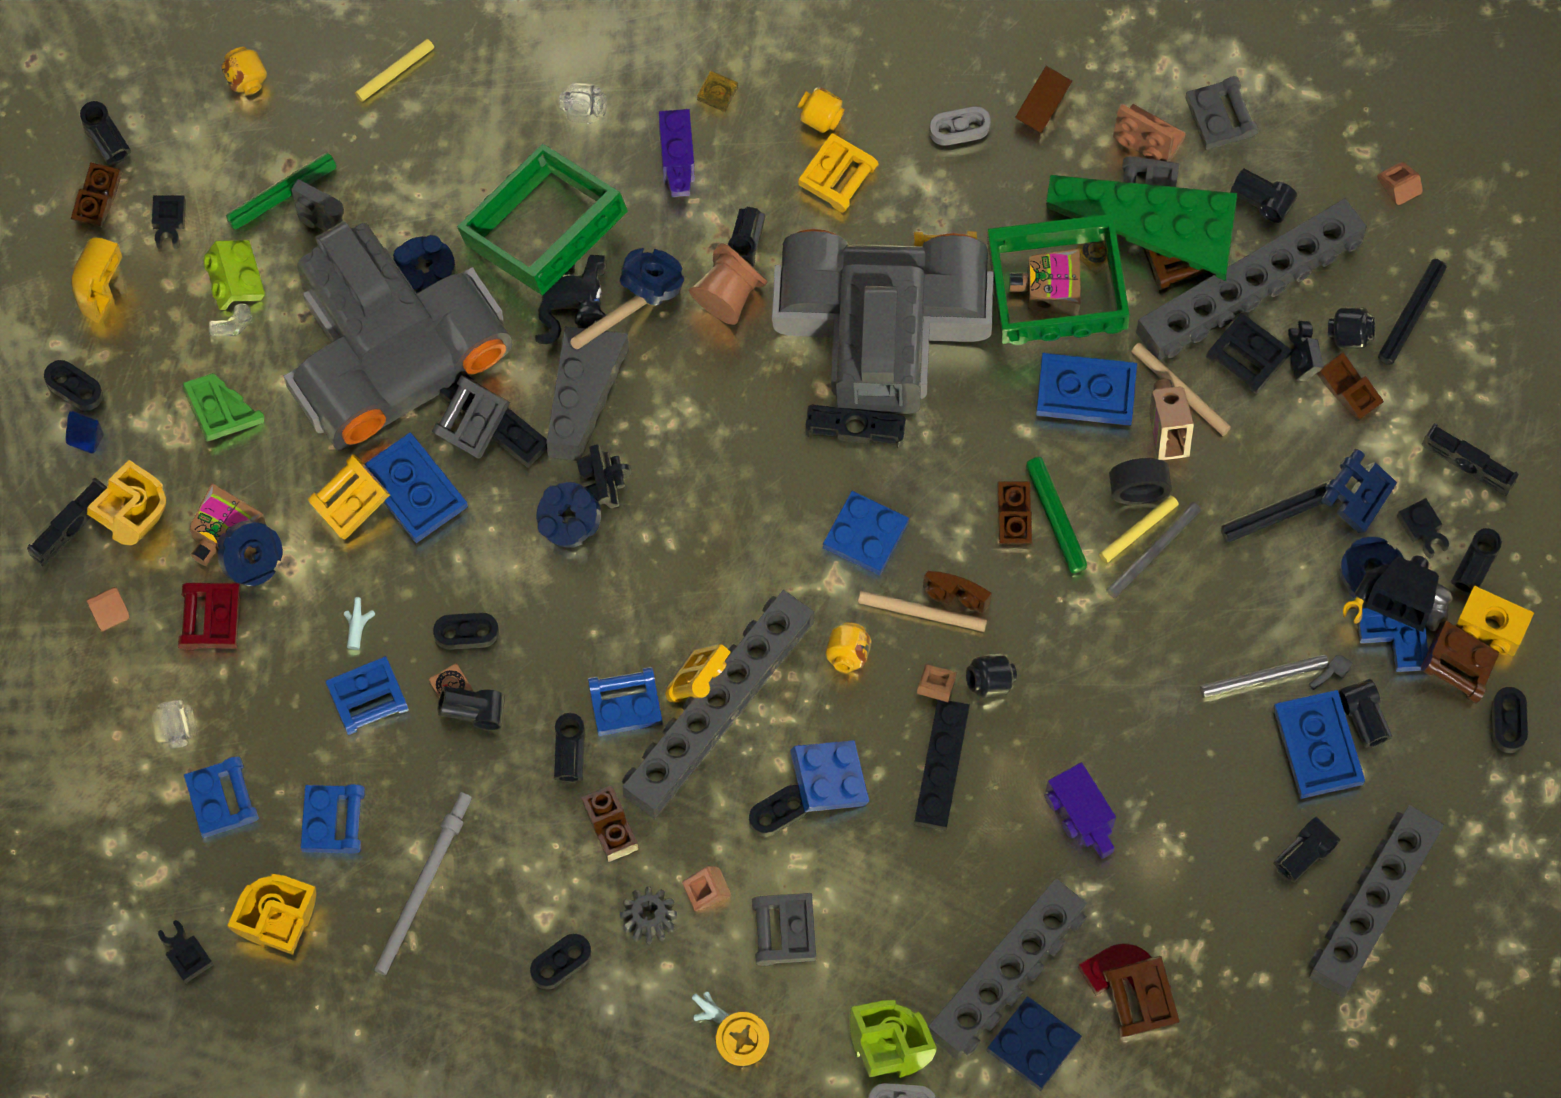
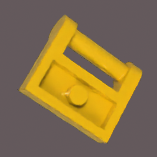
M831 133L798 179V185L827 201L834 209L843 213L849 207V200L869 173H873L879 163L873 156ZM851 162L858 163V168L841 192L838 193L833 190V187Z
M352 454L346 460L347 464L318 493L314 492L307 498L310 504L342 539L348 538L390 496V493L355 454ZM357 474L359 478L328 506L327 501Z
M723 644L694 650L666 688L665 695L667 700L671 703H679L687 697H706L710 691V680L712 677H717L727 665L725 660L731 652Z

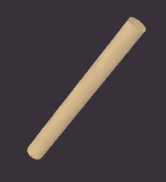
M636 295L571 339V345L575 349H580L647 304L644 298Z
M1140 342L1134 346L1131 352L1160 379H1169L1172 381L1173 387L1181 386L1185 389L1188 404L1222 436L1230 430L1231 426L1147 348Z
M860 591L858 599L859 604L982 632L985 631L987 619L865 591Z

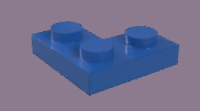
M1362 608L1363 617L1357 623L1360 644L1392 642L1396 672L1421 671L1422 663L1428 652L1426 629L1424 628L1422 632L1371 609Z

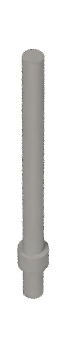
M460 792L451 813L446 814L441 823L442 831L374 968L376 972L382 975L387 974L454 835L459 834L464 824L462 818L472 800V797L468 794Z

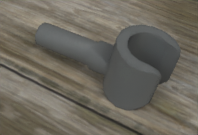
M1335 656L1328 668L1309 683V686L1312 690H1315L1329 679L1333 673L1344 678L1350 670L1352 662L1344 656Z

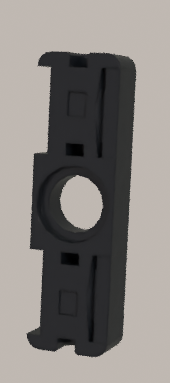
M811 404L807 409L805 434L808 437L810 433L832 437L838 436L839 441L869 444L870 440L872 442L889 444L898 443V448L903 445L906 418L902 415ZM853 419L860 420L864 424V429L858 433L850 432L846 427L847 423Z
M1434 423L1422 443L1426 449L1505 496L1508 495L1519 476L1516 471L1515 473L1492 460L1488 454L1465 440L1457 439L1437 427L1438 424Z
M93 478V482L50 522V526L32 545H28L29 555L41 566H45L91 518L87 515V507L107 488L97 478Z

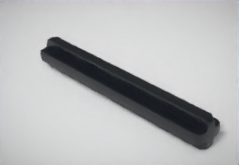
M1436 258L1431 260L1379 352L1378 359L1381 362L1392 365L1445 273L1447 268L1445 262Z
M1328 482L1223 524L1221 526V533L1225 541H1234L1324 504L1321 499L1326 492L1325 487Z

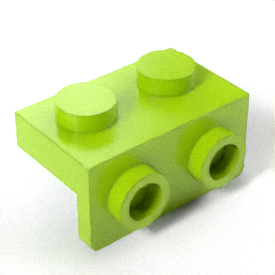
M215 241L204 255V268L209 274L212 284V295L217 301L219 310H226L232 301H261L265 296V291L250 241Z

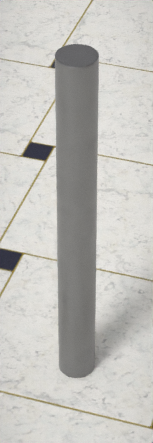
M1191 502L1106 589L1107 593L1111 597L1116 598L1201 512L1200 507L1196 503Z
M1324 654L1200 686L1203 698L1326 668L1329 666V662Z

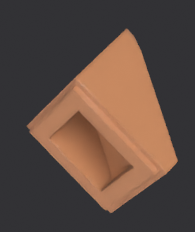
M1401 162L1377 175L1378 180L1397 205H1401L1423 192L1420 175L1405 162Z
M117 587L106 590L87 600L91 613L101 631L107 630L130 618Z
M707 866L682 881L694 911L707 908L731 896L727 883L718 867Z

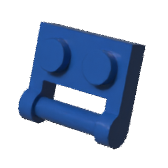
M386 656L325 681L348 736L356 733L357 728L396 712L402 714L409 711ZM391 693L393 700L351 717L348 709Z
M652 667L642 668L643 672L598 679L597 676L588 678L598 736L663 725ZM644 684L646 687V692L605 700H602L600 693Z
M231 757L222 763L184 774L202 838L248 825L259 819L257 809L252 807L242 774L244 765L241 757ZM227 775L230 777L240 810L234 815L230 814L220 777Z
M356 784L347 786L305 785L301 836L302 852L355 854L361 851V841L358 840L361 799H364L365 796L364 786ZM339 799L348 800L345 839L336 840Z

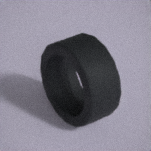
M1132 459L1114 466L1109 472L1112 498L1118 503L1127 505L1151 503L1161 500L1172 491L1169 465L1160 459Z

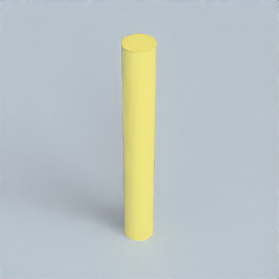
M426 39L357 90L355 92L357 98L361 102L365 101L434 49L432 42Z
M1170 495L1100 552V558L1105 563L1110 562L1179 505L1176 498Z

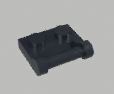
M1241 313L1210 348L1206 358L1213 363L1217 361L1247 383L1252 392L1258 394L1272 375L1290 356L1292 349ZM1229 345L1260 368L1261 372L1256 375L1224 350Z

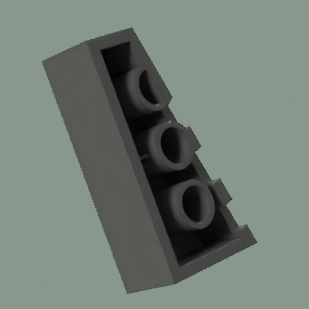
M565 326L547 437L549 458L574 461L582 458L596 426V420L604 408L607 395L612 384L615 383L622 361L626 358L629 351L628 334L605 331L580 349H575L571 345V339L585 329Z

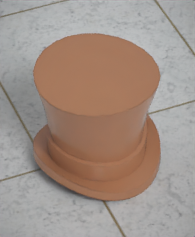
M721 243L713 252V268L689 289V293L698 304L714 317L727 324L734 325L739 320L750 291H753L755 287H764L768 281L735 250Z

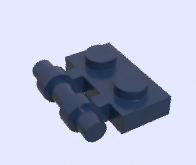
M1354 449L1351 455L1345 457L1341 462V470L1335 479H1330L1326 485V492L1321 500L1327 506H1332L1338 498L1342 505L1336 513L1354 530L1362 533L1366 532L1397 482L1376 462L1369 463L1364 468L1360 463L1365 454L1358 449ZM1353 476L1357 482L1350 491L1346 484Z

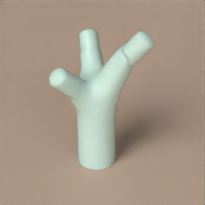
M355 597L353 615L349 611H345L344 616L349 623L347 648L359 650L363 628L366 622L375 616V612L370 610L368 613L361 615V598Z
M709 992L703 994L705 1000L697 994H693L692 999L705 1011L695 1014L693 1016L694 1021L705 1019L721 1024L725 1017L729 1015L714 1003Z

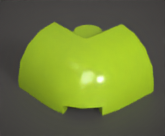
M882 1000L851 1007L849 1021L856 1057H862L869 1077L897 1072L899 1078H902L924 1068L933 1059L937 1047L927 1023L919 1011L915 1013L907 1007L897 1005L896 1000Z

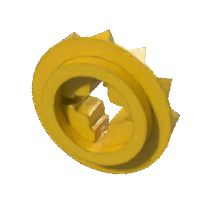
M739 1011L726 1016L717 1027L715 1043L719 1054L727 1062L737 1066H747L759 1061L766 1053L769 1046V1031L766 1024L757 1015ZM749 1025L747 1036L755 1044L743 1043L735 1052L737 1040L730 1035V1032L741 1033Z

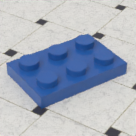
M1042 353L1036 416L1131 426L1137 363Z
M411 432L365 463L366 468L390 493V496L383 503L415 543L468 508L467 501Z
M1338 690L1274 704V713L1300 799L1364 785L1365 778Z

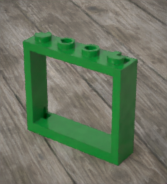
M542 144L513 173L509 174L475 210L466 216L457 228L467 247L543 296L628 210L618 190L550 147ZM552 173L596 202L529 267L485 237Z
M1113 214L988 229L987 244L991 271H994L993 285L1002 344L1022 345L1028 341L1041 339L1043 341H1055L1060 337L1067 336L1083 338L1092 333L1100 332L1115 334L1129 328L1130 314ZM1105 241L1116 311L1010 323L1000 253Z

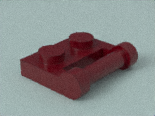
M239 583L182 584L181 595L184 597L182 635L178 637V648L183 650H195L197 648L237 649L241 590ZM206 596L203 635H196L197 598Z

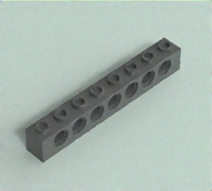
M1344 198L1230 265L1227 270L1226 281L1217 278L1215 274L1138 320L1136 334L1158 360L1164 357L1172 358L1183 349L1184 345L1191 341L1193 343L1201 341L1209 334L1210 330L1217 326L1220 328L1225 327L1234 320L1235 315L1242 311H1252L1267 296L1275 297L1279 295L1294 280L1300 282L1306 279L1316 267L1320 265L1325 267L1334 262L1338 254L1348 250V252H1351L1358 248L1364 241L1363 238L1367 226L1347 199ZM1324 234H1333L1337 239H1328ZM1298 249H1307L1311 254H1302ZM1273 264H1281L1286 269H1276ZM1256 279L1260 284L1252 285L1247 280ZM1229 294L1233 296L1234 299L1225 300L1221 297V295ZM1203 309L1208 312V315H1199L1195 310ZM1169 325H1179L1183 330L1174 331Z
M784 589L778 597L772 596L766 602L762 610L764 614L758 621L752 620L743 632L744 638L737 646L735 644L730 646L728 650L731 653L725 660L727 665L717 677H712L710 680L708 695L702 698L689 697L683 705L684 712L678 719L672 718L662 732L664 736L657 744L651 743L642 756L644 760L637 769L632 767L622 780L624 784L622 786L623 797L653 819L659 815L814 624V611ZM773 624H780L785 629L780 633H773L768 628ZM754 648H759L765 654L755 658L750 656L748 652ZM738 672L743 674L745 679L740 682H733L728 677L732 673ZM713 697H721L725 700V703L722 706L715 707L710 705L708 701ZM699 721L705 725V728L701 731H692L688 726L692 722ZM680 746L684 748L685 752L680 756H672L668 753V750L671 747ZM653 771H661L665 774V777L660 781H652L647 776Z

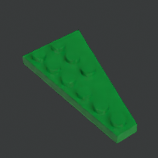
M1050 175L1046 200L1048 209L1073 219L1113 214L1116 233L1126 237V241L1168 258H1178L1188 262L1192 268L1197 270L1205 269L1216 274L1217 278L1226 281L1237 193Z

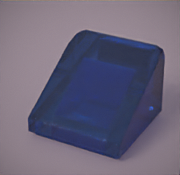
M70 411L67 419L66 443L83 451L95 453L104 435L99 421Z

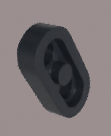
M65 360L54 361L46 367L44 379L50 391L83 411L93 410L100 405L103 399V392L96 379ZM67 377L65 382H57L58 378ZM85 393L92 394L89 399H82V396Z
M488 613L444 615L435 622L433 634L436 643L444 649L484 648L495 643L499 636V628L496 619ZM480 629H487L489 631L485 636L477 634ZM447 631L456 632L453 638L444 636Z
M1515 687L1500 689L1492 701L1493 741L1497 748L1506 753L1519 751L1524 746L1528 737L1527 700L1523 692ZM1503 703L1512 704L1514 709L1506 710L1503 707ZM1509 733L1513 735L1514 741H1507L1504 738V734Z
M789 785L752 807L749 813V825L755 834L762 837L773 836L807 815L808 812L804 811L799 786ZM794 800L800 806L796 809H791L787 804ZM763 817H768L772 822L769 825H762L759 821Z
M569 934L537 956L530 967L531 978L534 984L542 989H553L585 967L591 958L589 941L582 935ZM572 949H578L581 952L577 958H571L568 954ZM544 969L554 971L550 978H545L541 975Z

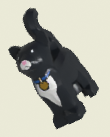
M590 255L582 275H572L575 273L574 264L542 296L538 316L539 320L549 328V332L535 335L536 342L547 345L554 343L560 337L561 325L551 314V310L578 309L574 321L577 324V328L584 329L606 316L600 308L602 290L599 276L605 274L607 262L604 255Z

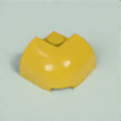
M95 237L88 240L74 266L71 285L77 306L83 315L99 323L113 298L108 283L122 259V254L117 243Z
M128 460L108 479V487L87 507V515L113 531V540L124 545H134L158 522L165 510L166 496L162 489L163 484L153 475Z
M278 874L259 878L252 884H247L237 901L227 926L237 935L263 947L265 944L293 955L304 927L308 926L312 916L317 894L316 887Z

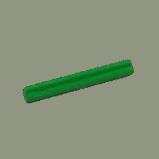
M329 153L321 155L227 213L226 219L234 230L242 227L292 196V188L298 179L310 185L336 168L335 160Z
M1042 457L1032 458L1027 461L1026 468L1068 567L1073 574L1082 572L1087 568V561Z

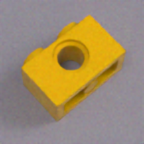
M1474 586L1456 627L1498 651L1499 654L1514 656L1534 612ZM1492 619L1497 621L1500 628H1491L1485 620Z

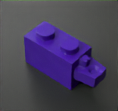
M690 109L659 111L664 184L668 183L671 197L690 196L691 182L695 181Z
M1081 762L1048 780L1047 793L1044 794L1045 799L1053 811L1058 810L1064 820L1062 821V826L1070 839L1075 837L1078 844H1084L1086 848L1092 845L1101 859L1113 854L1115 847L1108 835L1112 834L1111 828L1114 827L1116 816L1083 763Z

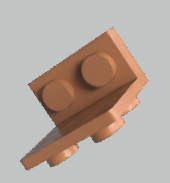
M1121 104L1117 112L1113 137L1122 146L1139 151L1146 159L1170 162L1185 140L1186 133L1135 104H1132L1130 108Z

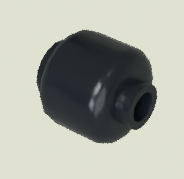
M1363 307L1339 308L1335 313V317L1329 318L1328 336L1334 337L1335 343L1339 348H1365L1369 341H1373L1375 338V317L1370 315L1368 310Z
M1001 653L978 656L972 660L970 666L966 669V681L969 689L981 698L1001 696L1009 693L1013 682L1017 679L1015 665L1012 662L1010 663L1007 657Z

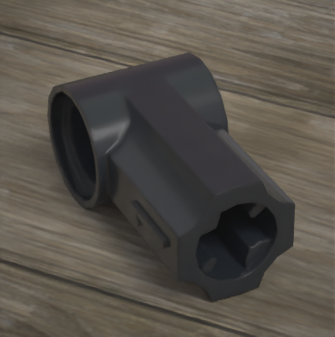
M98 101L86 103L80 110V118L85 134L92 139L107 165H116L125 160L126 156L131 153V150L110 118L106 106ZM95 117L102 118V120L98 123L89 122L92 118Z
M1245 168L1236 177L1230 193H1237L1238 198L1257 207L1264 218L1274 223H1281L1298 197L1297 192L1288 184L1280 181L1271 183Z
M747 206L746 208L739 209L732 238L729 240L728 246L737 253H747V255L741 257L754 267L755 255L766 216L758 208Z
M1483 528L1475 533L1467 552L1451 580V583L1458 590L1470 594L1474 586L1480 588L1501 548V537L1495 530ZM1480 542L1489 543L1493 550L1490 552L1482 551L1477 544Z
M1368 679L1339 689L1344 712L1348 717H1352L1365 748L1376 747L1391 739L1392 734L1380 709V696L1373 680Z
M444 686L438 700V715L473 722L472 725L483 730H499L502 726L505 695L495 690L473 692Z
M564 713L559 716L555 723L554 780L562 782L583 781L584 740L586 736L584 722L575 713ZM567 725H574L579 729V732L573 737H566L561 733Z
M1317 816L1299 832L1296 837L1297 839L1273 863L1278 872L1285 879L1293 883L1318 859L1321 861L1329 855L1341 841Z

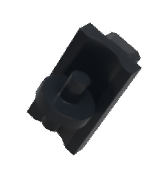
M599 444L590 446V454L577 460L578 470L584 479L595 476L596 483L585 487L592 492L599 505L606 504L611 509L619 507L617 489L625 487L624 479L631 476V466L621 463L619 456L610 458L608 452L601 451Z

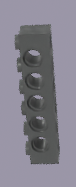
M1411 805L1408 806L1404 814L1396 813L1388 828L1393 831L1388 841L1382 838L1372 855L1378 858L1373 868L1366 865L1356 882L1361 885L1359 892L1356 896L1350 893L1341 908V911L1346 913L1340 923L1334 920L1325 935V938L1330 940L1325 950L1318 948L1312 957L1309 966L1314 969L1309 977L1310 979L1345 998L1439 836L1444 824ZM1402 839L1409 841L1413 845V850H1403L1399 846L1398 841ZM1392 867L1396 870L1398 876L1395 878L1387 877L1383 873L1382 868ZM1366 895H1378L1382 904L1373 905L1369 903ZM1359 921L1363 923L1366 931L1363 933L1355 932L1351 928L1350 922ZM1338 948L1345 949L1349 953L1350 959H1338L1334 954V950Z
M1056 878L930 1023L928 1028L934 1042L957 1061L964 1053L967 1056L971 1055L981 1042L978 1036L985 1028L991 1031L1002 1018L999 1012L1007 1003L1012 1006L1020 998L1024 991L1021 989V986L1028 978L1034 981L1045 967L1042 962L1049 954L1054 957L1066 943L1063 937L1071 929L1076 932L1087 918L1084 914L1087 903ZM1048 916H1054L1059 919L1061 925L1051 928L1044 923L1043 919ZM1031 940L1036 942L1040 949L1037 952L1031 953L1026 951L1022 944L1025 941ZM1006 965H1012L1018 970L1019 974L1015 977H1007L1001 972V968ZM983 990H991L995 992L997 999L993 1002H986L981 999L979 994ZM965 1014L971 1015L975 1019L976 1024L972 1027H964L958 1022V1018Z

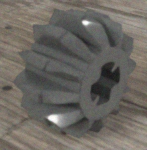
M649 886L646 887L645 895L643 896L638 890H634L632 893L635 901L625 899L623 906L627 910L620 912V919L627 921L623 925L624 931L626 933L634 931L633 940L636 942L644 935L646 944L649 945L652 944V936L654 935L660 941L665 940L663 930L673 932L674 924L671 921L677 919V911L671 909L674 906V900L672 898L663 900L665 892L662 889L657 891L655 896L652 895V889ZM650 911V915L654 912L655 918L648 920L646 916L643 919V912Z

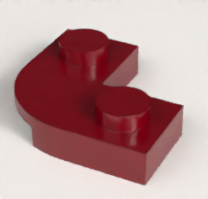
M1116 944L1079 964L1078 969L1095 996L1110 988L1109 982L1105 981L1104 970L1143 961L1152 957L1148 952L1136 945ZM1132 976L1122 978L1138 1000Z

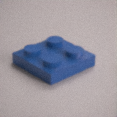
M851 491L823 542V549L880 576L909 523V518Z
M855 740L798 745L790 750L805 812L862 807L869 802Z

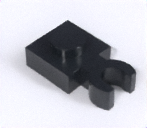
M153 195L151 224L153 229H159L155 234V243L158 249H162V241L165 238H172L174 249L179 248L180 239L175 229H185L186 199L184 195Z
M1299 321V328L1288 329L1289 339L1294 343L1295 347L1290 354L1295 379L1307 381L1322 370L1324 365L1318 339H1312L1313 327L1311 322Z
M1427 498L1398 512L1397 518L1412 542L1414 543L1422 539L1424 543L1423 552L1426 557L1430 559L1434 556L1435 552L1431 547L1433 543L1439 544L1443 551L1448 549V539L1443 534L1437 533L1443 524Z
M175 920L173 924L177 934L174 937H166L162 930L158 931V935L165 946L173 948L166 953V956L186 984L212 967L213 963L194 935L185 940V930L182 924Z

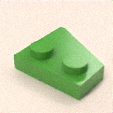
M213 373L183 383V391L206 442L264 423V415L261 411H254L243 402V397L235 390L227 388L225 383Z

